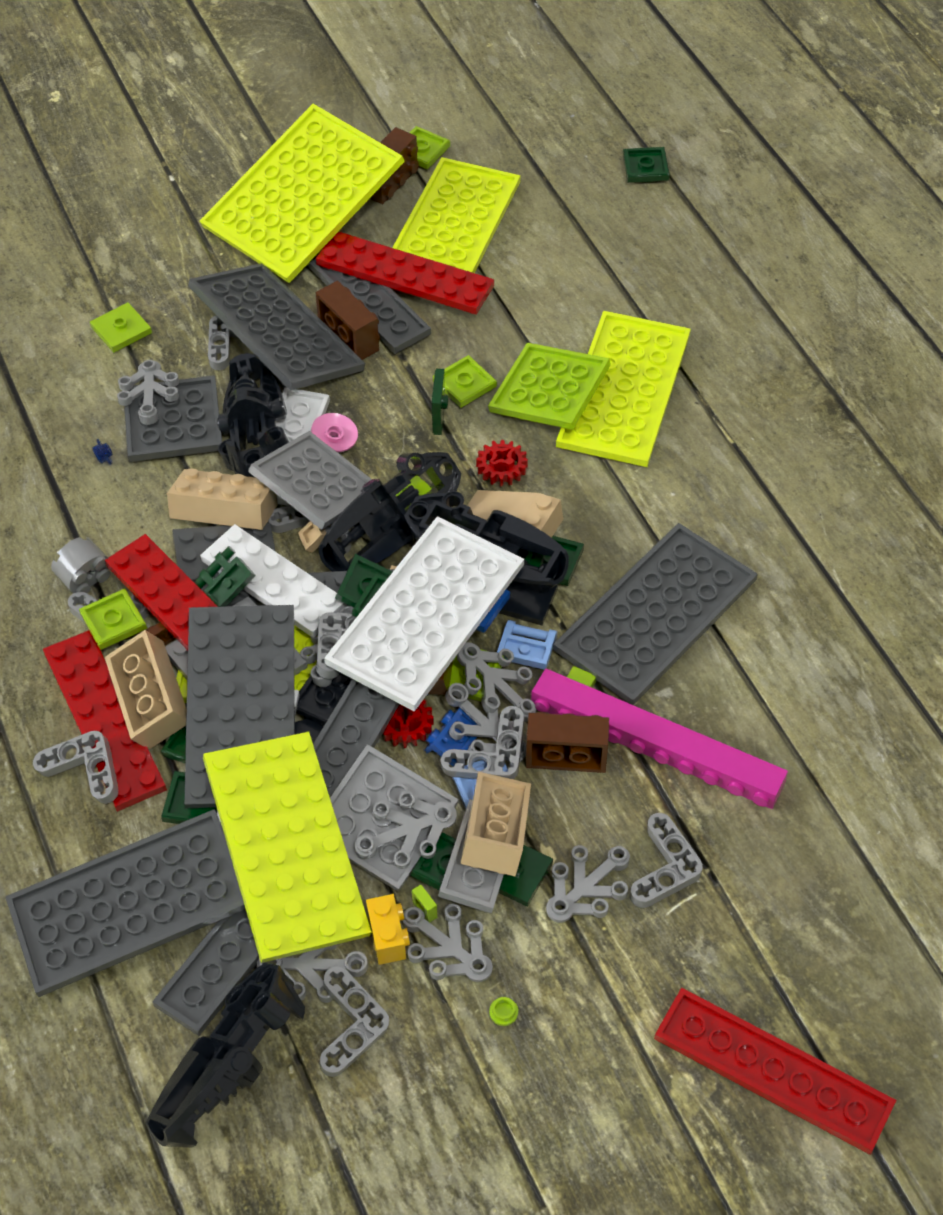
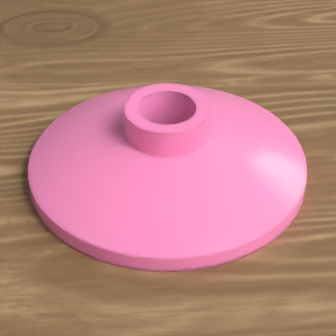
M327 413L319 416L311 427V432L337 453L351 449L358 438V430L353 421L338 413Z

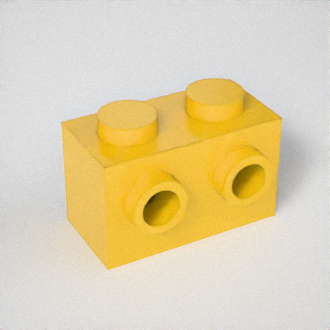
M394 894L366 899L368 919L378 965L405 960V946L410 945L407 928L401 929L400 921L404 920L401 903L396 904Z

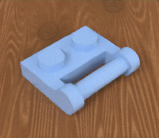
M508 620L497 653L502 649H509L514 654L513 663L545 670V668L547 669L558 631L551 629L544 631L518 625L516 621ZM513 634H517V635H521V636H526V637H530V638H535V639L543 640V641H545V642L538 641V640H533V639H529V638H524V637L516 636V635H513Z

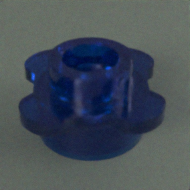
M98 438L96 440L98 444L92 447L93 452L101 464L108 461L111 465L112 460L110 456L113 455V452L107 443L102 444Z

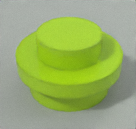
M500 997L490 1005V1018L499 1026L511 1025L518 1017V1006L512 999Z

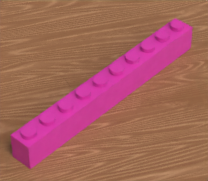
M545 668L532 690L531 701H533L538 711L560 715L570 713L576 716L599 715L601 717H609L608 741L624 745L635 753H642L652 757L661 764L673 766L684 774H691L701 778L707 784L717 785L728 790L733 795L752 800L758 806H766L773 809L785 785L788 771L549 669Z

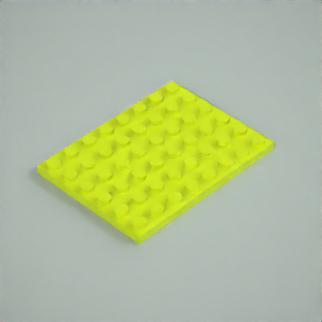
M312 104L199 222L202 227L257 263H262L271 272L290 283L405 161L402 155L317 105Z

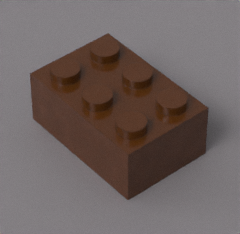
M397 127L380 143L402 155L405 162L371 196V200L382 205L405 184L412 174L417 172L419 167L417 136Z
M337 280L315 292L318 318L361 360L379 351L378 317L374 312H370L360 299L355 298L349 288L344 287Z
M546 712L529 713L526 768L606 773L609 717H601L599 715L576 716L570 713L563 715L548 714Z

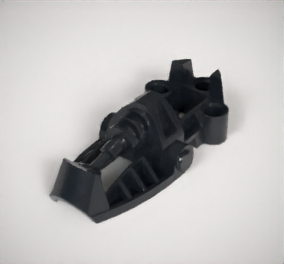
M246 353L240 354L229 361L230 381L225 393L223 414L218 415L217 423L221 433L224 435L230 434V439L220 443L218 451L227 469L232 470L235 474L254 477L248 472L252 463L289 443L283 428L276 426L275 422L286 419L287 409L283 394L272 371L254 354ZM260 379L259 388L254 380ZM245 435H247L248 443L253 442L254 445H257L259 442L260 446L246 450Z
M404 453L398 457L396 462L399 473L383 485L380 479H372L364 484L361 490L362 493L343 510L319 545V555L322 563L332 572L348 571L354 556L347 561L344 557L346 553L345 547L352 541L356 542L361 537L370 540V542L357 555L374 563L382 561L404 545L410 543L414 537L404 517L409 508L406 510L405 508L414 501L416 496H420L419 491L413 485H410L397 497L395 495L408 486L412 478L420 476L424 472L432 481V484L429 485L432 489L426 494L457 491L462 473L449 453ZM409 459L414 465L412 470L409 468L408 465ZM441 464H443L445 467V472L443 475L440 472ZM352 528L347 533V537L342 542H339L337 540L340 536H342L345 532Z
M458 491L416 496L404 515L416 542L438 516L519 556L520 549L551 556L548 563H542L539 567L530 565L528 561L524 560V566L512 581L539 585L541 591L545 592L559 584L567 573L569 565L568 553L554 539L535 526L500 510H493L487 520L475 516L471 508L464 505V497Z
M263 963L228 993L225 999L226 1007L221 1013L223 1016L222 1020L210 1036L200 1037L194 1042L170 1077L146 1121L149 1132L160 1145L185 1148L196 1146L198 1142L194 1139V1123L204 1113L209 1114L219 1103L227 1106L229 1104V1096H237V1088L244 1089L246 1087L250 1089L263 1071L261 1063L252 1052L268 1029L277 1030L287 1022L291 1013L299 1019L304 1018L305 1006L293 988L294 982L285 975L279 965Z

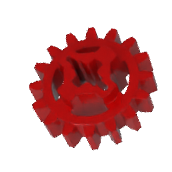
M501 440L500 444L492 441L491 447L484 445L483 451H478L476 467H478V475L482 474L484 481L490 479L491 485L495 482H499L500 486H503L504 482L513 485V479L520 481L521 475H526L528 459L526 458V451L521 452L520 445L513 447V441L509 442V444H505L504 440Z
M425 699L415 711L400 704L382 733L384 734V741L387 742L392 739L393 746L395 747L401 742L404 748H407L410 742L417 746L418 739L425 742L426 733L431 734L432 725H434L432 708L427 707Z

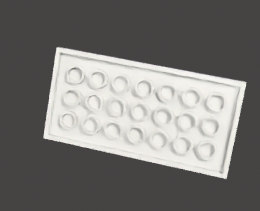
M437 516L325 656V664L415 711L524 566V559Z

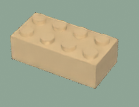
M193 468L184 469L167 492L169 517L172 519L227 526L235 524L238 527L263 530L278 505L277 494L257 478L246 477L241 474H222L218 471H198Z
M144 630L105 657L131 740L142 746H147L150 750L186 726L187 709L167 650L161 639Z

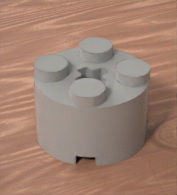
M79 537L68 542L58 552L60 557L57 562L53 560L51 565L54 574L72 593H88L92 585L97 582L102 583L106 581L111 574L105 564V559L108 557L89 537H86L87 540Z

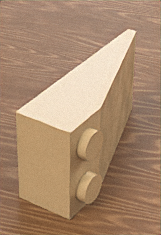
M477 490L467 505L471 508L473 515L485 520L488 519L493 510L503 511L535 526L551 538L563 521L561 499L541 493Z
M478 771L461 864L494 871L499 874L516 876L524 845L531 783Z

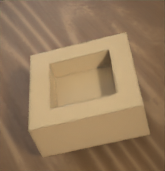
M311 521L298 532L305 550L313 553L326 535L325 529L321 530Z

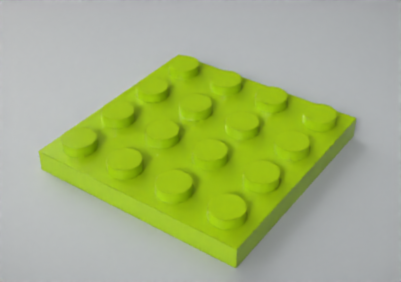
M527 343L489 403V412L573 430L611 366L610 358Z

